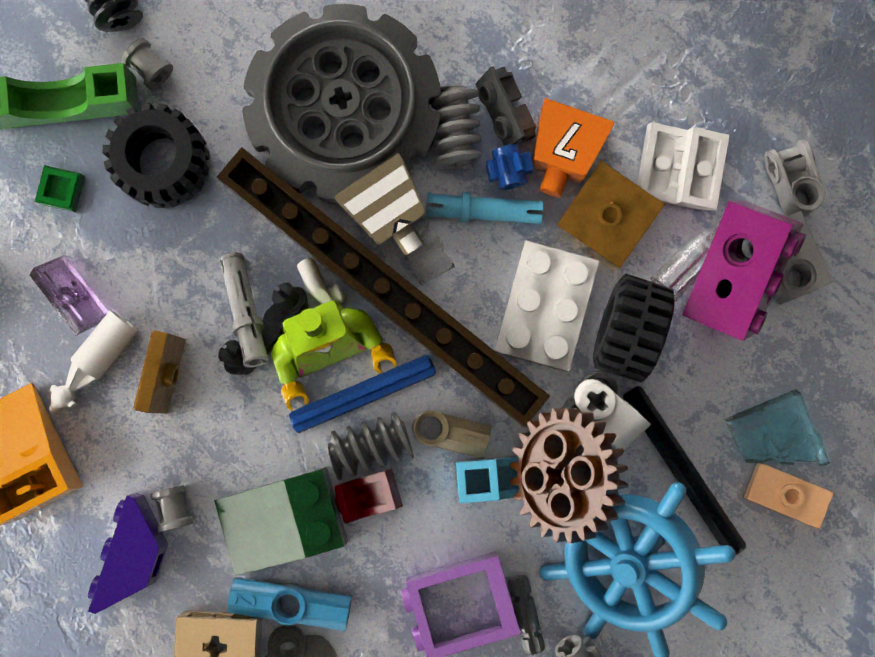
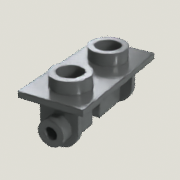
M494 66L490 67L475 84L479 91V99L486 106L493 121L495 134L501 139L504 146L516 144L520 140L526 142L536 137L534 130L537 126L526 104L514 107L512 102L522 98L512 72H507L505 67L496 70Z

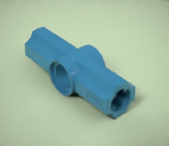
M235 577L229 592L228 613L276 620L282 625H293L296 623L346 631L352 595L304 588L296 583L284 585ZM288 594L295 596L300 603V610L296 613L286 612L281 606L282 596Z

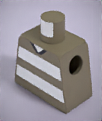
M399 153L334 196L337 203L378 245L393 237L403 254L407 255L425 243L412 222L426 214Z

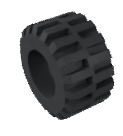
M151 103L142 104V111L139 112L132 107L126 110L129 116L124 120L118 116L113 121L118 127L115 131L108 129L105 137L110 141V145H103L102 154L109 158V160L104 161V166L112 174L110 179L113 183L139 203L146 206L151 204L155 208H164L167 203L175 207L180 205V198L184 197L189 201L194 197L190 191L194 187L200 190L204 185L200 178L202 174L208 175L210 167L206 164V160H210V154L205 147L207 143L193 123L179 110L174 109L172 111L168 105L160 103L157 109ZM157 139L174 140L176 156L171 166L157 175H143L140 170L139 161L144 148Z
M626 273L618 280L608 300L594 346L593 361L596 369L640 383L645 381L654 370L667 339L675 304L673 288Z

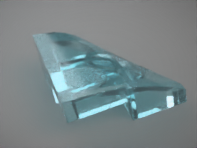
M797 389L725 418L730 434L746 463L763 464L774 460L780 464L794 465V461L815 462L818 466L830 464L820 432L814 428L803 395Z

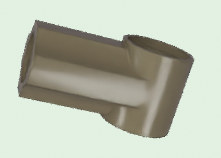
M428 410L420 413L414 419L412 432L415 439L424 445L484 459L492 426ZM426 417L437 419L441 426L439 435L432 440L424 438L420 433V424Z

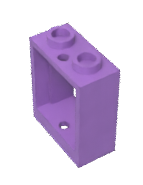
M496 551L409 576L406 579L407 588L401 590L406 612L414 611L418 627L412 628L417 651L425 650L426 657H445L521 634ZM486 570L501 625L435 644L419 589Z

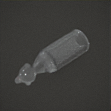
M718 226L694 234L650 278L654 283L673 288L675 302L696 282Z

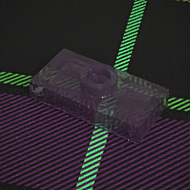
M65 255L34 267L29 274L75 336L97 326L108 313L107 309Z

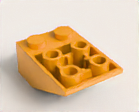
M30 383L0 398L1 526L14 523L84 487L34 383Z

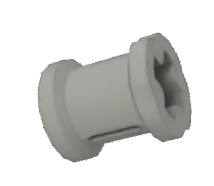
M144 38L134 41L121 57L122 63L129 68L132 67L144 79V85L149 90L161 86L173 71V65L168 60L163 61L151 49V44Z
M185 485L150 493L151 500L156 501L160 524L157 526L158 532L193 524L192 518L187 517L183 493L186 491Z

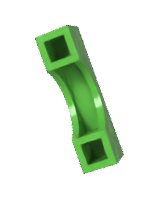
M124 63L84 67V70L79 75L59 81L34 82L18 80L7 76L0 77V129L128 115L126 110L132 107L139 112L136 77Z

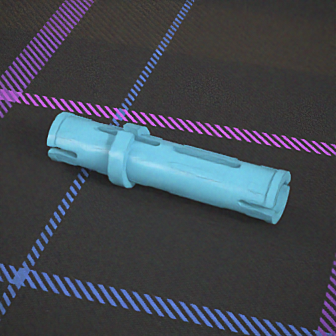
M428 192L427 203L443 204L441 208L427 207L426 217L460 218V222L468 223L469 219L534 223L537 225L542 223V214L527 213V210L543 211V200L470 197L469 192H462V196L432 194L431 192Z

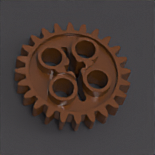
M578 408L551 409V413H539V421H529L527 423L530 432L519 433L518 435L524 444L523 447H513L512 449L519 457L518 462L510 463L509 467L516 470L518 476L509 481L512 485H519L520 490L513 496V499L523 500L525 503L519 513L521 515L531 514L530 528L541 527V536H553V540L556 543L567 541L568 544L595 539L596 533L609 530L606 521L618 519L613 506L625 505L624 499L617 494L618 489L628 488L629 486L628 483L619 479V474L628 470V466L617 463V458L624 453V450L612 448L611 444L617 435L615 433L603 434L606 422L593 421L594 414L591 412L581 413Z

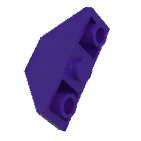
M142 494L126 495L125 500L121 499L116 507L113 522L117 523L113 538L109 537L103 546L100 559L105 562L100 576L96 575L90 585L88 598L92 599L88 612L96 614L157 581L169 544L163 532H158L157 526L159 524L145 496Z

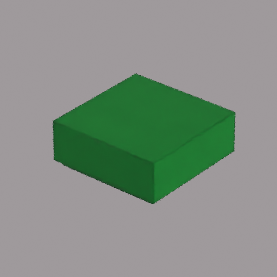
M44 165L34 202L76 213L85 176L81 173Z

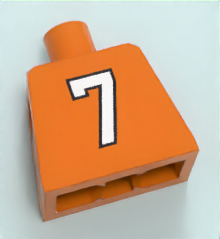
M545 98L539 114L532 157L534 169L545 172L539 190L546 195L561 198L567 180L581 184L615 122Z

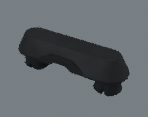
M287 282L278 286L280 288L279 291H273L272 301L274 304L264 313V329L261 331L267 355L272 351L278 338L284 334L282 322L300 314L305 309H309L307 294L303 288L292 287ZM230 340L225 343L226 348H220L218 358L221 362H224V368L229 374L248 375L256 368L243 365L239 341Z

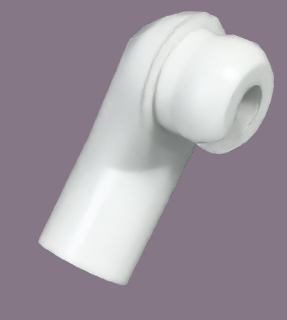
M307 258L298 263L297 268L306 291L321 305L329 301H336L339 304L345 302L346 296L340 284L335 283L327 288L313 258Z

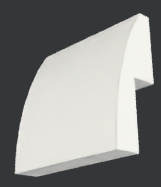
M655 122L649 123L646 128L637 185L666 205L717 210L730 135L697 127L686 130Z

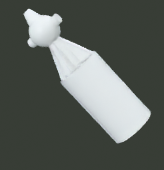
M109 310L72 356V364L66 384L58 387L56 385L51 386L52 402L49 412L54 414L60 409L68 407L74 409L77 405L74 402V392L96 380H100L136 335L138 329L116 312Z

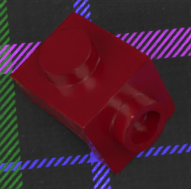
M392 468L352 479L334 487L336 506L342 514L345 524L403 507Z

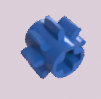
M519 144L502 146L492 151L493 160L486 161L489 183L498 181L500 190L514 189L528 183L527 175L532 174L534 170L530 151L521 153Z

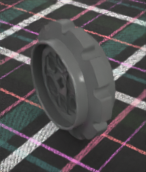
M352 4L326 5L323 7V15L318 19H312L307 12H302L278 26L271 33V38L275 44L274 48L270 51L258 50L255 53L247 70L243 86L246 93L254 97L253 103L243 107L242 110L245 128L249 140L257 152H270V157L265 162L267 168L298 193H302L308 186L317 187L316 195L319 200L337 203L334 198L336 194L397 153L402 157L411 176L414 170L410 159L415 155L426 157L429 154L437 136L438 125L440 124L439 112L429 107L431 102L441 94L438 74L428 54L418 56L413 53L417 48V37L395 18L383 14L380 19L372 21L368 19L366 7ZM330 61H337L342 64L338 72L334 74L324 73L322 69ZM366 70H375L379 73L377 80L371 83H365L359 77ZM310 88L315 91L313 97L308 101L300 102L295 99L297 92L301 89ZM345 98L348 108L340 110L338 99ZM377 106H385L391 111L389 116L382 120L372 118L370 112ZM314 124L323 125L325 132L321 137L311 139L306 136V131L310 126ZM350 133H358L364 137L362 143L355 148L346 147L343 144L344 138Z

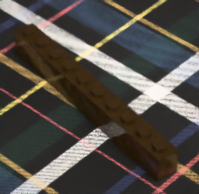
M243 147L239 149L218 174L217 178L227 189L521 427H526L527 423L533 419L549 399V394Z

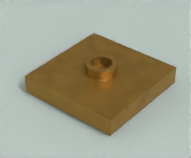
M600 161L557 225L621 268L665 204L603 161Z
M156 330L151 333L133 406L134 410L145 413L168 414L174 386L179 375V365L186 339Z

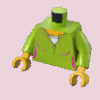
M329 301L315 308L305 309L300 314L282 322L284 334L278 338L271 351L279 381L284 384L281 394L287 408L291 411L293 409L290 402L294 397L302 396L305 405L309 403V398L302 383L296 381L298 376L302 378L368 349H371L372 363L377 373H383L380 364L382 360H390L394 367L397 364L392 346L387 343H381L383 338L368 313L361 309L344 308L336 301Z

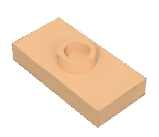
M757 462L743 498L820 529L834 492Z

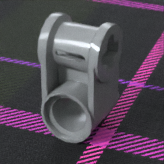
M806 140L799 141L795 147L779 152L774 149L765 152L766 171L773 182L780 207L787 216L801 211L803 216L806 217L822 205L826 196L825 187L816 167L813 150ZM797 190L804 192L808 196L809 205H803L798 202L795 194Z

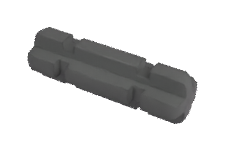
M525 575L513 577L508 580V587L511 597L515 599L512 603L520 633L523 634V637H521L523 649L526 655H535L545 651V644L542 634L538 632L541 628L534 599L529 595L532 592L530 582Z

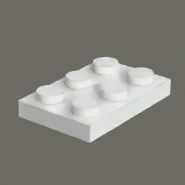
M525 240L494 351L569 372L599 260Z

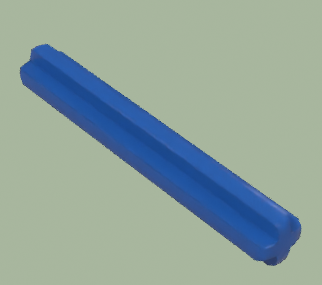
M424 355L294 410L289 414L291 425L296 433H301L431 378L436 374L432 360L428 355Z

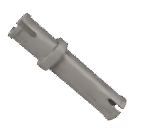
M232 252L223 255L221 260H219L234 318V323H232L231 327L234 336H237L239 340L243 365L250 368L266 364L269 360L261 332L264 329L262 318L257 316L244 256L242 253Z

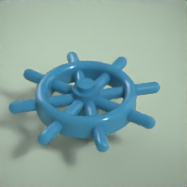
M673 483L660 503L638 495H619L624 499L625 505L613 506L618 519L611 521L618 543L601 532L596 533L595 539L568 544L566 541L565 563L544 565L540 569V577L545 581L570 579L580 599L594 612L584 628L586 637L589 636L591 639H596L605 624L609 622L623 629L647 632L654 657H669L670 651L663 629L680 621L688 612L715 630L720 631L726 628V617L703 602L698 596L704 583L705 565L731 562L735 558V550L729 545L700 547L692 530L675 513L686 495V487L682 483ZM627 519L646 525L639 536L633 537ZM665 541L674 550L658 553V550L664 545ZM588 543L609 558L589 560ZM681 567L682 586L658 570ZM612 575L614 580L607 590L596 576ZM649 585L667 596L671 601L655 606ZM628 588L633 589L637 605L621 600Z

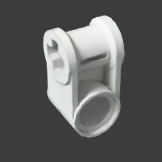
M584 380L575 390L574 400L577 407L583 413H593V421L606 422L603 434L615 433L617 435L612 443L617 449H623L625 452L651 425L626 400L623 401L611 388L599 380ZM591 391L596 394L600 393L599 398L602 400V403L598 407L594 404L589 405L590 400L587 398V395Z

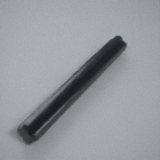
M636 386L623 395V399L651 424L645 430V433L676 480L686 487V495L719 545L731 546L735 550L736 555L741 553L746 548V543L641 386Z

